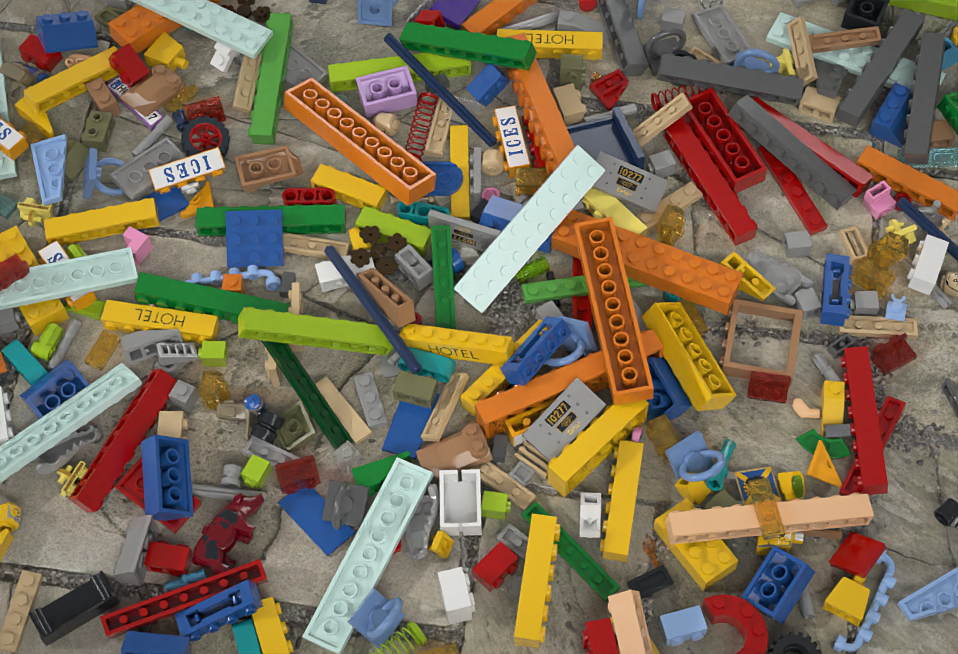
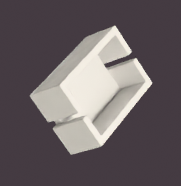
M480 469L462 470V481L458 482V470H439L440 530L449 536H459V532H463L464 536L482 535Z

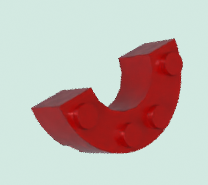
M726 594L713 595L704 599L702 608L712 625L728 623L736 627L741 633L744 645L736 654H765L768 644L767 626L759 611L752 604L737 596Z

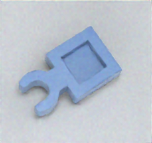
M895 294L891 295V299L887 303L886 319L905 321L907 304H905L906 297L904 295L902 299H896Z

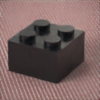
M851 0L844 13L841 27L848 30L875 26L879 28L890 0Z

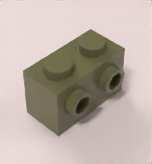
M562 54L560 86L573 83L575 89L581 91V86L585 84L586 63H583V55Z
M91 110L89 117L86 118L85 131L81 133V142L88 149L94 148L99 152H107L115 126L114 117L110 112Z
M399 371L392 390L394 400L431 409L438 391V383L431 376L423 377L413 374L411 371Z

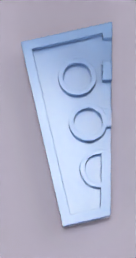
M66 134L30 144L44 206L62 201L67 150Z
M958 567L897 603L909 622L958 608Z

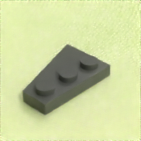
M814 58L818 77L816 79L817 94L835 99L848 69L839 64L834 65Z

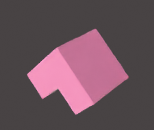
M884 180L867 190L862 202L863 206L876 220L894 210L897 204L889 195L891 187Z
M129 226L123 234L127 245L126 248L131 247L134 263L140 265L153 247L149 236Z

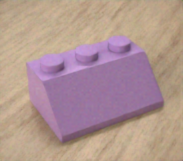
M407 65L356 78L366 119L375 117L379 113H391L417 105V93Z

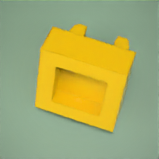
M437 531L436 535L431 536L433 543L432 546L428 545V549L436 553L440 558L448 559L454 540L444 531Z

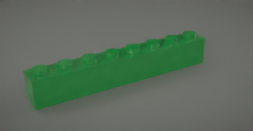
M407 22L399 37L401 44L407 50L523 70L530 69L537 54L533 43L528 40L522 41L511 37L504 38L497 35H485L480 32L473 33L465 30H454L449 27L442 28L435 25H423L418 22Z
M315 204L309 206L260 205L258 207L206 206L197 208L195 227L198 236H226V211L282 210L283 232L346 233L345 205Z
M140 272L134 289L135 300L142 304L150 303L160 308L168 307L180 311L217 316L218 320H229L235 324H238V316L244 307H254L260 310L271 309L275 312L283 313L288 312L289 304L143 272Z

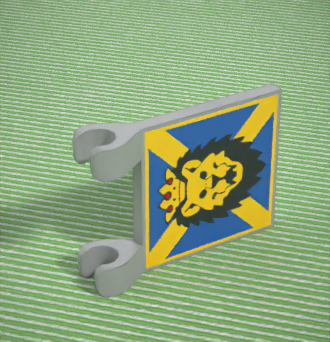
M772 466L736 472L728 471V476L723 480L724 484L735 481L741 500L738 502L742 506L751 505L756 502L766 504L776 500L782 501Z

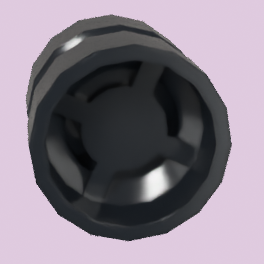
M262 409L257 418L259 423L253 426L250 434L273 445L277 436L275 431L281 429L285 419Z

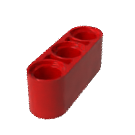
M289 188L282 193L284 206L337 204L335 192L331 188Z

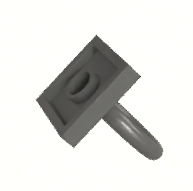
M677 28L662 30L652 36L647 44L643 45V51L648 59L653 77L657 76L661 55L681 50L685 45L686 34L682 30ZM672 35L679 37V41H677L676 37L660 40L664 37Z
M329 480L322 520L332 522L335 530L341 529L343 524L360 527L364 521L370 487L351 484L347 481Z

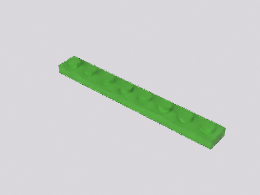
M584 275L521 285L525 304L588 295ZM627 277L630 289L649 286Z

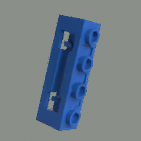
M826 255L823 269L820 324L843 327L845 319H849L850 308H847V305L850 304L851 293H848V290L851 289L852 279H848L852 273V265L849 264L850 256ZM839 276H841L838 286V300H831L833 280L838 281Z
M547 316L500 368L509 383L525 386L571 334L563 318Z
M247 579L175 614L181 636L190 637V641L194 642L200 640L207 633L219 631L220 627L226 624L236 623L239 618L245 615L256 613L257 609L263 607L257 585Z

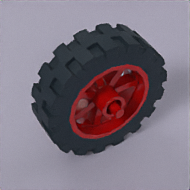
M199 116L195 120L191 119L188 125L184 126L181 134L183 153H186V157L208 151L210 150V144L215 146V148L219 147L222 157H225L230 142L228 129H225V125L222 122H218V119L214 117L212 119L209 118L210 116H205L204 118ZM196 134L199 138L192 139V136ZM215 138H218L219 143L214 142V141H211V140H212V139H215ZM193 143H200V145L196 147Z

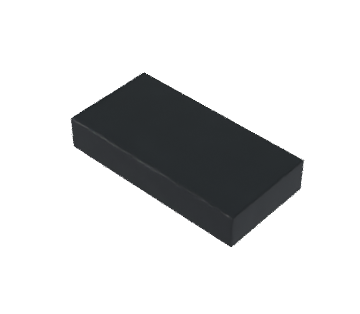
M663 564L628 581L627 585L630 590L639 591L640 598L644 599L673 585V580Z

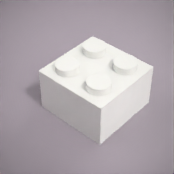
M462 567L438 572L439 588L448 625L472 620V612H475V602L469 586L468 573L464 574Z

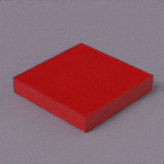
M851 531L829 560V563L832 567L865 579L887 547L885 543Z

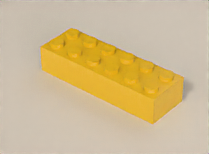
M17 226L0 233V273L39 266ZM59 298L19 306L35 337L44 332L48 323L52 322L59 325L69 319Z
M680 302L654 303L644 313L642 319L648 330L653 329L664 347L663 356L671 366L683 390L690 398L693 407L697 411L723 409L737 395Z
M646 400L616 406L614 404L608 405L600 418L596 417L593 419L586 431L582 430L572 444H567L558 457L555 456L549 461L547 482L565 498L615 450V446H619L620 440H626L633 433L635 427H639L646 421L649 403Z
M532 514L514 632V643L518 646L540 649V643L545 642L546 626H543V622L547 623L549 605H546V602H550L552 585H549V581L553 582L555 564H552V561L556 562L558 544H555V541L559 542L561 524H557V517Z

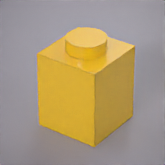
M680 478L674 485L683 499L688 498L695 505H700L711 492L704 481L688 482Z

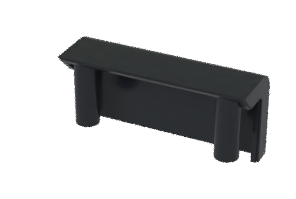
M100 571V575L92 576L88 582L45 607L37 608L28 614L38 630L42 642L48 646L120 604V601L103 571Z

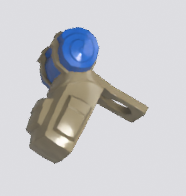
M4 62L0 67V73L12 81L7 98L14 103H17L24 97L25 89L49 78L45 71L33 68L26 62ZM21 87V96L13 98V92Z
M252 393L244 402L240 403L233 399L224 400L223 403L217 406L216 417L221 420L246 421L245 440L249 441L252 436L250 432L253 428L255 415H259L262 409L267 410L268 403L258 393Z

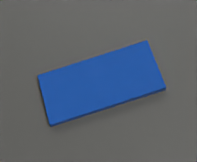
M178 187L171 188V191L165 194L154 191L137 200L154 198L160 222L187 208L189 205Z
M436 394L431 409L400 401L382 451L392 454L409 451L410 458L416 460V451L420 450L423 442L421 435L440 395Z
M306 480L278 502V505L327 557L355 534L349 525L343 524L341 529L335 530L332 522L322 520L325 500Z

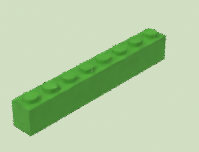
M270 13V18L266 22V28L273 31V36L265 45L264 50L261 51L262 65H259L260 78L256 81L257 95H254L253 99L255 107L251 111L252 125L248 128V135L251 137L253 144L275 145L294 28L292 15L287 13Z

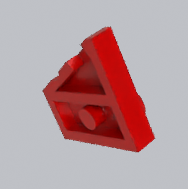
M617 69L591 83L589 89L605 109L611 111L628 87L629 80L620 69Z

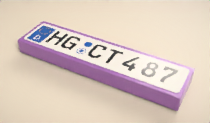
M120 76L106 85L110 92L151 131L164 118L158 110L144 117L137 110L132 109L119 97L129 88L122 83Z

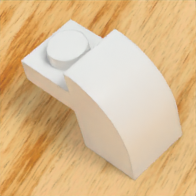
M217 42L214 46L217 50L210 64L222 72H227L234 57H238L241 53Z
M581 492L580 537L600 538L601 493Z

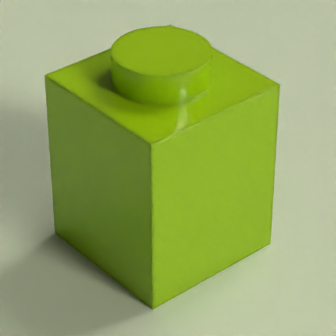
M226 341L202 342V348L198 350V357L201 359L204 367H227L228 347Z
M252 454L241 472L243 483L250 488L256 487L261 490L272 471L270 462Z
M484 491L481 517L506 520V513L511 512L512 501H508V494Z

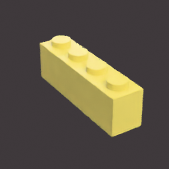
M591 187L581 198L584 209L588 210L594 218L612 217L614 225L647 237L648 227L615 197Z

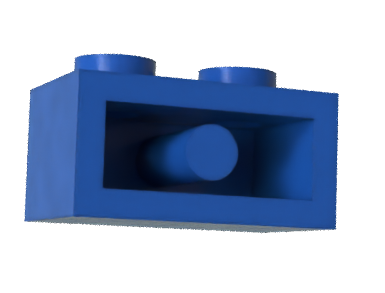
M487 64L466 89L479 103L487 107L505 89L510 80L497 66Z

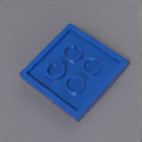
M282 210L226 211L227 268L248 267L250 265H257L258 267L284 266Z

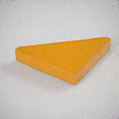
M209 181L192 198L187 208L180 213L181 219L196 216L197 208L214 207Z
M819 440L806 475L841 488L842 483L823 442Z

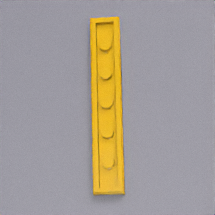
M468 125L450 126V162L456 164L461 169L463 184L456 193L451 195V216L470 220Z

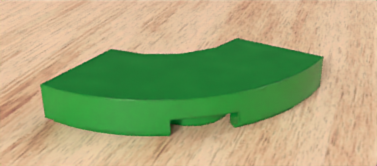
M812 429L796 438L802 448L812 455L815 453L819 440L823 442L830 459H841L851 455L842 437L835 439L825 438Z

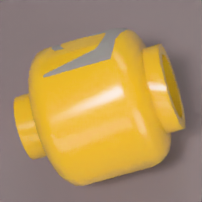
M5 502L0 505V532L7 528L12 533L20 527L22 511L13 502Z

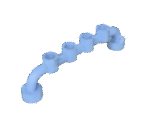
M257 265L248 266L245 272H240V269L235 267L229 269V274H242L243 279L257 280L259 277L266 276L268 277L266 279L267 290L277 291L280 289L281 279L271 270L259 269ZM218 270L211 271L210 277L204 278L202 274L194 273L191 275V280H186L185 282L219 286L223 282V275Z
M887 550L883 552L876 562L880 564L883 561L887 566V570L880 581L878 590L858 630L855 641L847 643V638L838 634L832 646L833 650L839 653L841 650L852 652L860 649L864 641L867 643L870 641L873 635V631L869 630L871 624L876 625L881 617V613L877 612L879 606L884 607L889 599V596L885 594L887 588L892 590L897 578L893 577L895 564L892 558L886 554Z

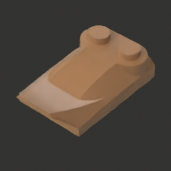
M165 65L154 66L150 75L129 88L119 98L132 109L137 110L146 117L185 92V85L181 78Z
M287 145L234 157L241 187L245 192L249 193L255 192L259 186L294 178L304 173L299 156L293 154Z
M469 423L464 426L461 432L439 440V442H433L416 451L421 468L433 472L436 480L440 479L439 470H458V472H461L462 470L493 460L480 425L476 423Z

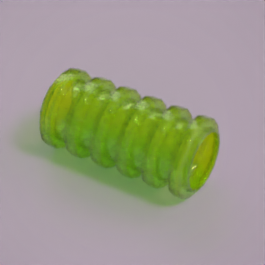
M541 256L540 259H535L534 262L530 261L529 264H524V267L515 275L517 282L523 284L524 281H529V278L533 279L534 276L538 277L539 274H544V271H550L547 259Z

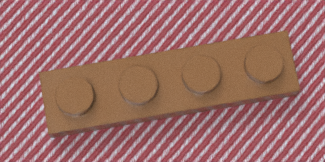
M878 26L808 35L812 53L879 45L882 40Z

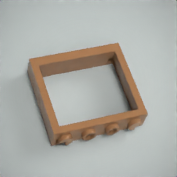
M735 299L727 315L731 317L730 322H726L724 333H727L728 336L727 339L723 338L721 350H725L724 356L721 355L719 361L722 372L726 376L791 387L803 311ZM738 312L792 322L785 372L730 362Z

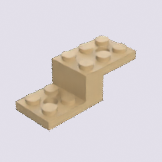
M292 283V290L288 291L289 302H291L288 312L304 315V300L300 283ZM288 344L293 352L304 351V346ZM265 348L268 360H265V371H267L268 380H271L273 387H281V370Z

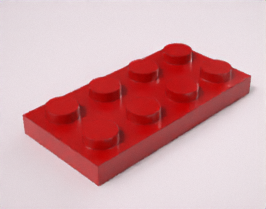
M141 457L114 487L118 492L145 511ZM192 495L194 514L202 503ZM189 518L157 521L176 534Z

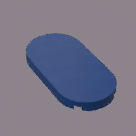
M421 161L436 173L435 188L425 196H449L461 188L463 174L456 164L452 162Z

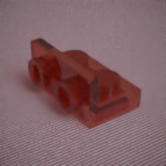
M219 96L185 105L189 121L191 119L195 120L199 116L201 118L210 116L209 118L212 119L214 117L218 119V122L226 121Z
M17 254L0 263V291L7 289L12 283L23 279L30 273L28 263L25 260L22 261Z
M906 333L900 336L897 334L885 344L880 343L873 348L870 359L883 376L916 359V353L906 342L908 337Z
M751 371L747 398L786 404L791 376Z
M314 455L274 465L282 494H293L300 489H311L321 484Z

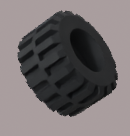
M792 631L788 635L783 633L780 638L777 637L773 644H771L767 654H785L788 652L797 654L822 653L820 649H816L818 644L815 641L813 643L810 641V636L807 635L805 638L803 633L799 632L798 635H795L794 631Z

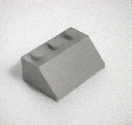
M152 515L132 518L131 525H128L126 528V540L120 547L119 562L115 563L113 574L120 583L142 587L147 572L144 562L150 541L156 542L160 531Z

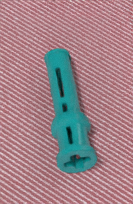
M731 439L724 440L721 449L726 459L723 469L715 476L706 480V486L711 490L720 491L724 486L723 480L728 476L727 467L736 447L735 441H732L731 446H729Z

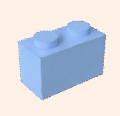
M700 605L659 616L658 624L666 646H678L689 639L697 641L706 635L707 625Z

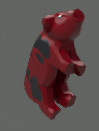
M238 493L227 506L216 514L210 524L207 523L203 527L201 532L203 535L193 550L194 557L192 558V563L194 565L213 569L217 574L235 567L237 561L232 560L226 554L233 549L237 541L249 545L253 540L254 535L252 533L256 527L250 525L247 519L254 515L265 502L262 493L256 496Z

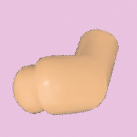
M74 53L65 59V65L70 68L87 60L91 55Z
M796 398L793 401V409L801 418H820V409L808 408L801 398Z

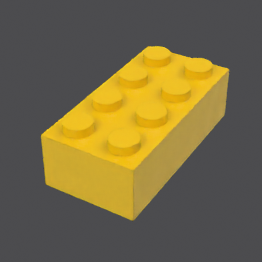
M686 498L656 518L653 529L704 592L733 572L739 560L722 540L670 545L665 525L667 515L675 510L684 512L695 509V506Z

